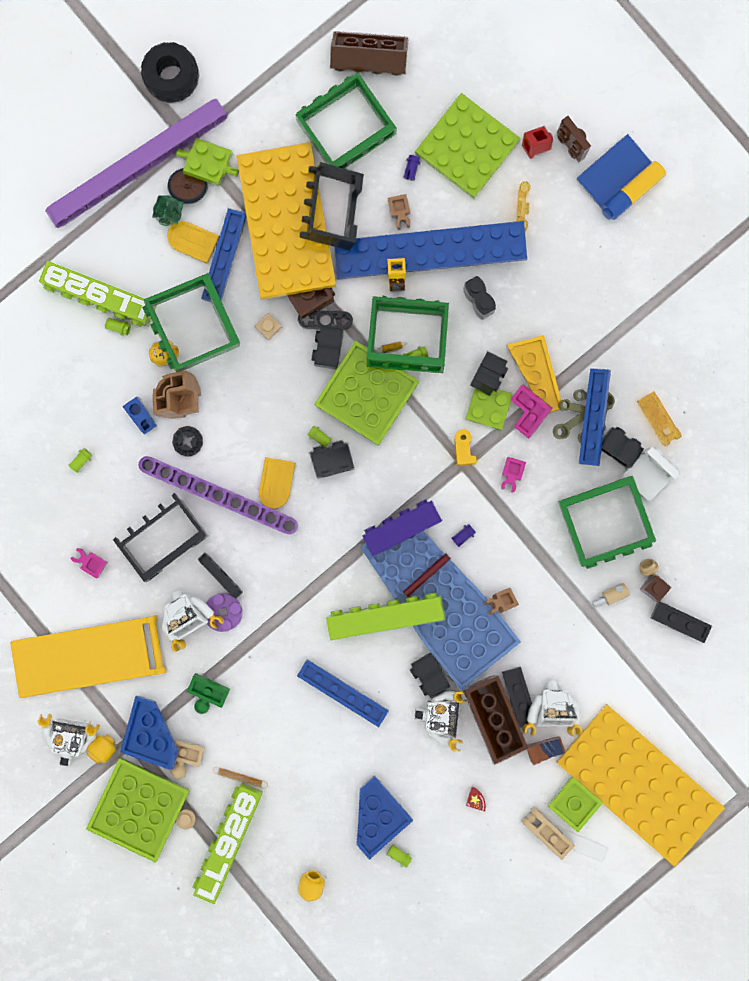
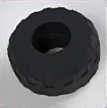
M163 42L155 45L145 54L141 63V76L145 87L153 97L162 102L174 103L183 101L193 93L198 85V65L192 53L183 45L175 42ZM176 66L180 68L178 75L172 79L160 77L166 67Z

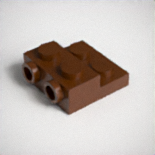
M332 288L287 295L301 319L335 302L333 297L335 293Z

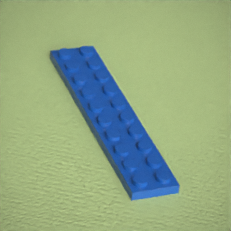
M524 221L356 238V243L350 251L335 247L337 278L348 279L387 275L388 259L405 258L406 273L527 260ZM395 264L391 267L394 269H399L402 266L399 264Z

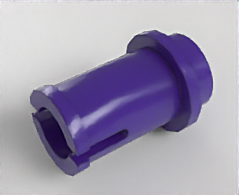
M409 155V158H406L407 166L403 175L404 179L415 181L418 165L421 164L418 156Z
M470 524L464 525V528L451 537V539L460 547L471 536L474 537L476 532Z

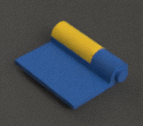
M627 134L576 179L603 210V215L608 220H615L666 176V171L657 161L651 162L629 134Z

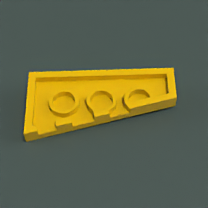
M544 335L507 344L506 346L530 390L553 408L550 413L560 410L558 403L561 401Z

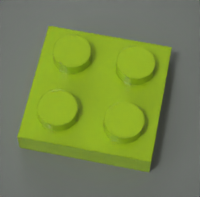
M475 388L465 420L502 431L513 394L498 389L497 392L493 391L489 396Z
M571 777L547 806L575 831L579 832L603 802L574 777Z

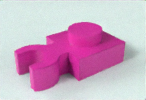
M507 457L502 476L507 477V479L501 484L502 490L505 489L506 484H511V492H515V480L521 481L526 462Z
M77 548L76 551L81 554L80 558L71 557L70 559L75 563H82L81 570L96 579L99 578L108 562L92 552L87 556L83 549Z

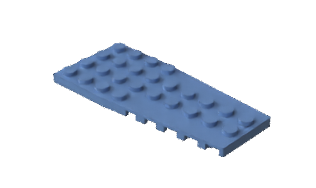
M424 531L372 556L366 543L361 547L394 599H398L399 602L406 601L407 596L403 591L445 554ZM449 560L409 597L425 598V594L436 592L437 595H442L446 615L445 620L414 625L413 628L459 689L462 690L521 643V641L498 612L488 615V612L492 610V606L490 604L483 605L488 599Z

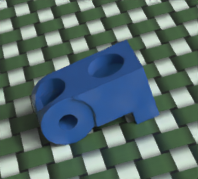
M135 397L122 406L144 435L157 427L156 422L139 397Z

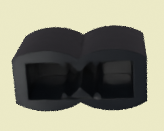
M475 276L465 282L464 294L473 303L476 315L482 320L492 315L496 310V304L492 296L486 292L483 280Z
M321 327L320 331H316L315 342L318 345L317 350L313 349L311 361H315V366L337 370L344 335L343 330Z
M487 351L470 386L489 396L493 391L497 392L502 383L499 381V378H504L508 371V368L505 367L508 361Z
M619 427L610 428L603 437L601 451L624 467L632 468L644 450L641 447L642 443L635 438L629 439L625 435L626 432Z
M431 652L411 663L413 668L409 670L415 679H420L422 685L419 687L424 696L429 695L432 698L451 687Z

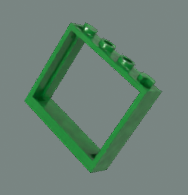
M359 73L351 77L347 76L343 83L332 86L328 93L323 96H317L313 103L307 107H301V110L295 114L296 121L324 162L344 169L396 135L397 130ZM357 87L384 127L332 161L306 121Z
M208 273L144 299L145 306L142 307L146 317L150 316L153 323L150 326L154 334H158L161 339L158 343L162 352L166 351L169 356L166 360L171 370L174 369L175 372L184 371L240 347L237 334ZM204 286L229 343L179 364L153 307Z
M383 295L382 297L373 296L367 367L443 374L449 303L439 302V300L425 301L424 299L411 300L404 297L388 298ZM377 311L442 316L439 357L374 353Z
M633 475L558 501L580 565L582 567L586 566V569L597 566V562L604 560L605 563L615 560V556L623 554V556L634 553L633 549L639 547L642 550L653 546L652 543L656 542ZM629 485L648 538L586 559L567 506Z

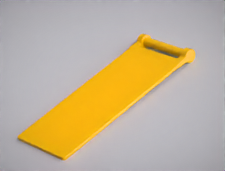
M157 616L11 641L19 698L166 673V668L163 667L156 625L158 621ZM145 623L149 624L155 669L150 668L143 626Z

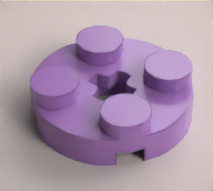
M216 594L206 602L214 611L213 615L215 617L220 615L218 609L227 608L226 612L228 615L222 617L224 619L223 624L215 619V624L218 628H212L210 625L211 620L207 619V625L213 630L219 632L229 631L240 623L242 608L239 600L235 599L231 594Z

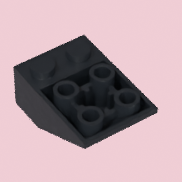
M343 440L333 442L332 446L327 448L324 445L314 447L313 451L309 452L318 479L355 469L348 442L344 443Z

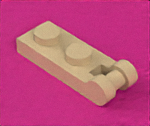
M535 807L531 810V814L521 821L561 860L575 847ZM539 819L541 823L535 827L533 822Z

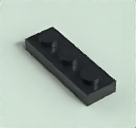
M661 601L657 602L650 617L702 643H705L712 628V625Z
M521 666L502 671L515 717L520 728H523L528 723L527 717L532 701Z

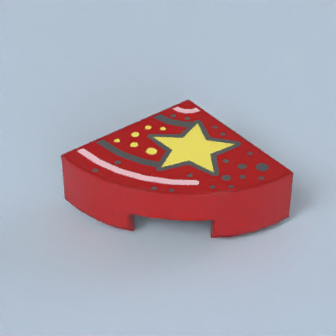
M471 786L466 806L485 812L486 803L482 793L477 788Z

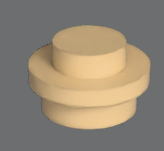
M645 559L640 563L639 570L643 576H652L658 571L659 565L653 559Z
M189 809L181 810L176 819L177 825L182 829H190L196 821L195 814Z

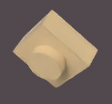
M269 313L255 325L268 341L282 328Z

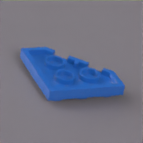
M135 696L120 753L169 770L174 769L179 750L156 701L142 696Z
M375 775L360 788L357 846L370 860L413 821L412 817Z

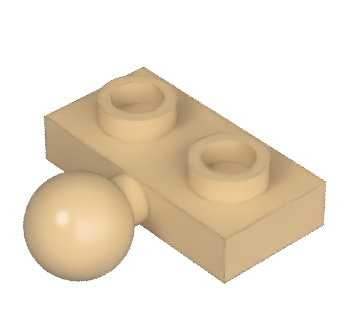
M174 739L179 751L176 758L177 763L174 769L171 770V775L176 779L184 777L186 774L184 763L200 767L205 750L204 746Z

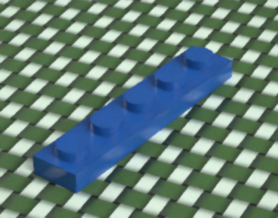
M229 208L209 271V276L221 302L247 217L246 213ZM204 288L201 299L211 302Z
M590 368L579 464L600 466L611 370Z
M308 659L297 675L300 679L377 727L381 725L389 712L382 705Z

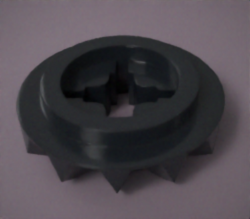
M185 426L179 428L173 434L172 444L174 450L180 455L193 456L202 448L203 438L196 428ZM183 435L188 438L193 437L190 441L192 448L187 444L181 445L184 442Z

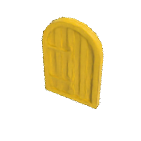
M185 221L176 222L171 225L167 234L168 242L172 248L208 264L220 237Z
M265 457L259 487V498L266 507L278 509L287 503L295 462Z

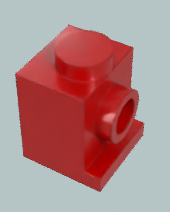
M545 126L524 133L522 147L529 158L532 159L534 155L551 150L553 136L547 131Z

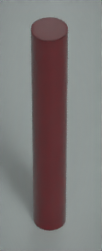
M445 553L407 587L403 593L409 597L451 558Z

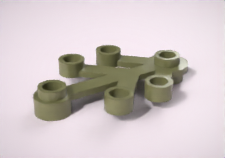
M583 389L576 390L573 393V397L576 401L586 400L587 392ZM578 392L582 394L581 399L578 397ZM608 392L606 415L607 410L611 409L615 403L614 396L610 392ZM567 399L561 400L558 403V408L561 411L570 410L580 414L565 424L554 426L553 436L556 439H566L570 434V430L584 421L586 406L571 403ZM564 402H566V404H567V408H566V409L563 408V403H564ZM559 428L562 430L561 435H558L557 430ZM582 432L578 435V441L580 443L582 440Z

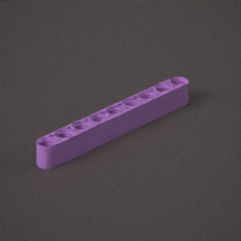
M145 456L139 461V469L145 474L285 534H294L298 530V522L290 516L152 457ZM151 460L153 467L147 471L144 465L147 461ZM165 468H169L171 472L167 478L162 476V471ZM186 475L188 483L182 486L179 480L181 476ZM200 483L206 485V490L203 493H198L197 486ZM218 490H221L224 495L220 501L214 498V494ZM239 498L241 505L235 509L232 506V500ZM253 505L259 508L256 516H251L249 513V509ZM269 513H274L277 517L276 521L272 524L268 523L266 519ZM288 520L294 523V528L291 531H286L284 528V524Z

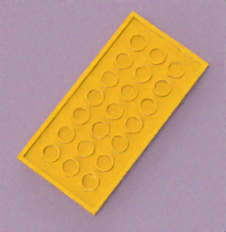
M311 142L237 155L261 300L336 287L329 245L299 237L300 232H307L308 227L307 223L301 221L302 216L309 217L310 206L304 205V199H311L312 189L307 188L306 183L308 181L314 182V174L308 172L309 166L315 167ZM318 186L313 228L327 232Z
M605 704L582 733L567 748L565 753L556 761L557 764L601 800L608 809L674 867L725 809L723 805L608 704Z

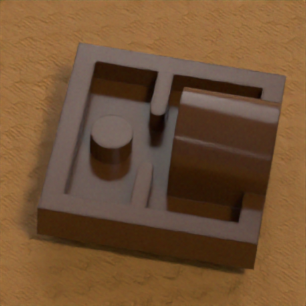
M569 116L562 119L557 130V138L562 144L567 146L570 156L580 162L586 157L591 147L586 140V133L584 130L577 128Z

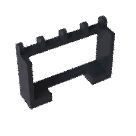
M320 162L318 167L309 166L308 172L314 174V182L308 181L306 183V187L312 189L311 199H304V205L310 206L309 217L302 216L301 220L303 223H307L308 227L307 232H300L299 237L350 251L356 243L358 226L354 225L357 197L362 192L364 174ZM320 176L350 184L344 236L313 228Z
M176 493L172 494L175 502L166 509L161 503L158 505L162 512L150 520L144 515L142 518L146 524L134 532L131 527H128L127 530L130 536L122 542L117 537L113 539L144 582H149L161 573L163 568L209 536ZM179 505L198 530V533L145 572L128 550L126 544Z

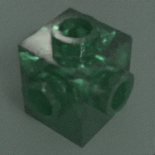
M169 195L158 196L153 207L152 218L159 220V224L167 227L170 224H178L181 219L184 203Z

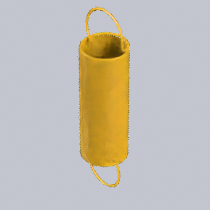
M401 341L382 345V352L402 349L403 345Z

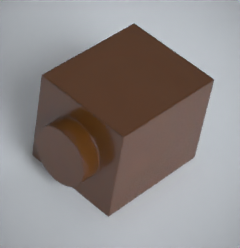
M652 575L642 585L640 590L653 601L660 602L672 587L658 575Z

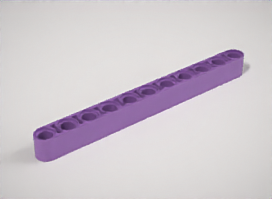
M218 99L209 101L46 208V214L56 228L66 225L175 154L178 148H184L195 141L196 138L201 137L224 122L228 114Z

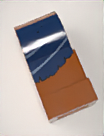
M560 736L527 745L529 748L527 752L533 765L565 753Z

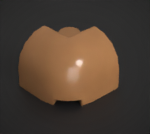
M184 370L162 376L163 379L158 383L156 389L153 388L154 415L163 418L186 417L185 415L199 413L198 396H201L198 381L192 373Z

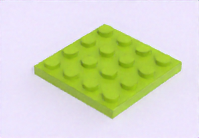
M460 93L415 150V154L474 199L521 138L464 94Z
M355 340L314 405L379 446L420 381L403 370L367 367L368 348Z
M120 757L86 830L156 863L190 790Z

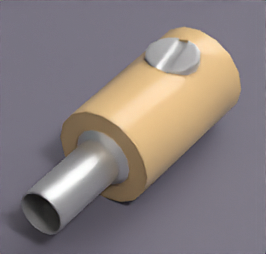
M622 583L602 592L603 597L592 601L594 607L604 603L611 605L630 596L626 585Z

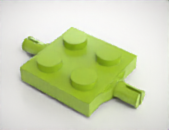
M196 138L189 152L178 148L176 156L186 159L183 174L219 186L226 173L236 177L239 174V169L229 166L232 150Z

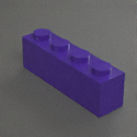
M425 499L417 503L418 508L412 511L407 508L399 512L400 517L394 520L391 516L381 521L383 525L378 528L373 525L365 529L366 534L362 536L372 556L442 522L432 500L428 502Z

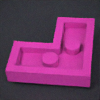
M524 384L519 387L510 399L524 411V414L514 427L528 439L531 438L553 408Z

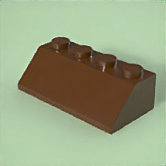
M334 31L330 50V68L336 71L353 70L357 73L370 71L374 74L391 73L396 76L405 74L408 37Z
M498 675L482 679L464 690L494 765L529 749Z

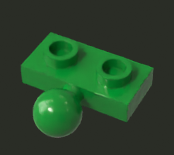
M195 673L187 693L201 698L195 702L194 709L199 714H205L210 708L209 703L220 708L223 707L230 688Z

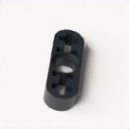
M314 311L308 316L309 319H315L314 315H318V325H314V321H308V324H304V321H301L298 315V323L304 329L326 327L347 330L353 324L352 315L347 311ZM323 315H328L331 318V322L328 325L320 323V318ZM333 315H337L336 319L340 320L343 318V316H346V318L350 320V322H346V325H342V322L336 321L337 325H333Z
M204 552L198 558V561L235 599L243 593L240 587L207 553Z

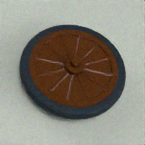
M184 168L175 171L168 180L167 187L170 196L183 204H192L201 200L207 192L208 183L183 174Z

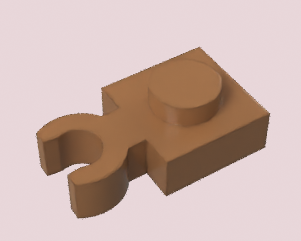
M403 194L388 198L391 217H397V230H400L401 222H406L407 228H410V220L405 216L410 214L407 195Z
M511 588L494 594L493 598L483 603L484 606L487 604L492 606V610L488 612V615H492L498 610L502 613L519 605Z

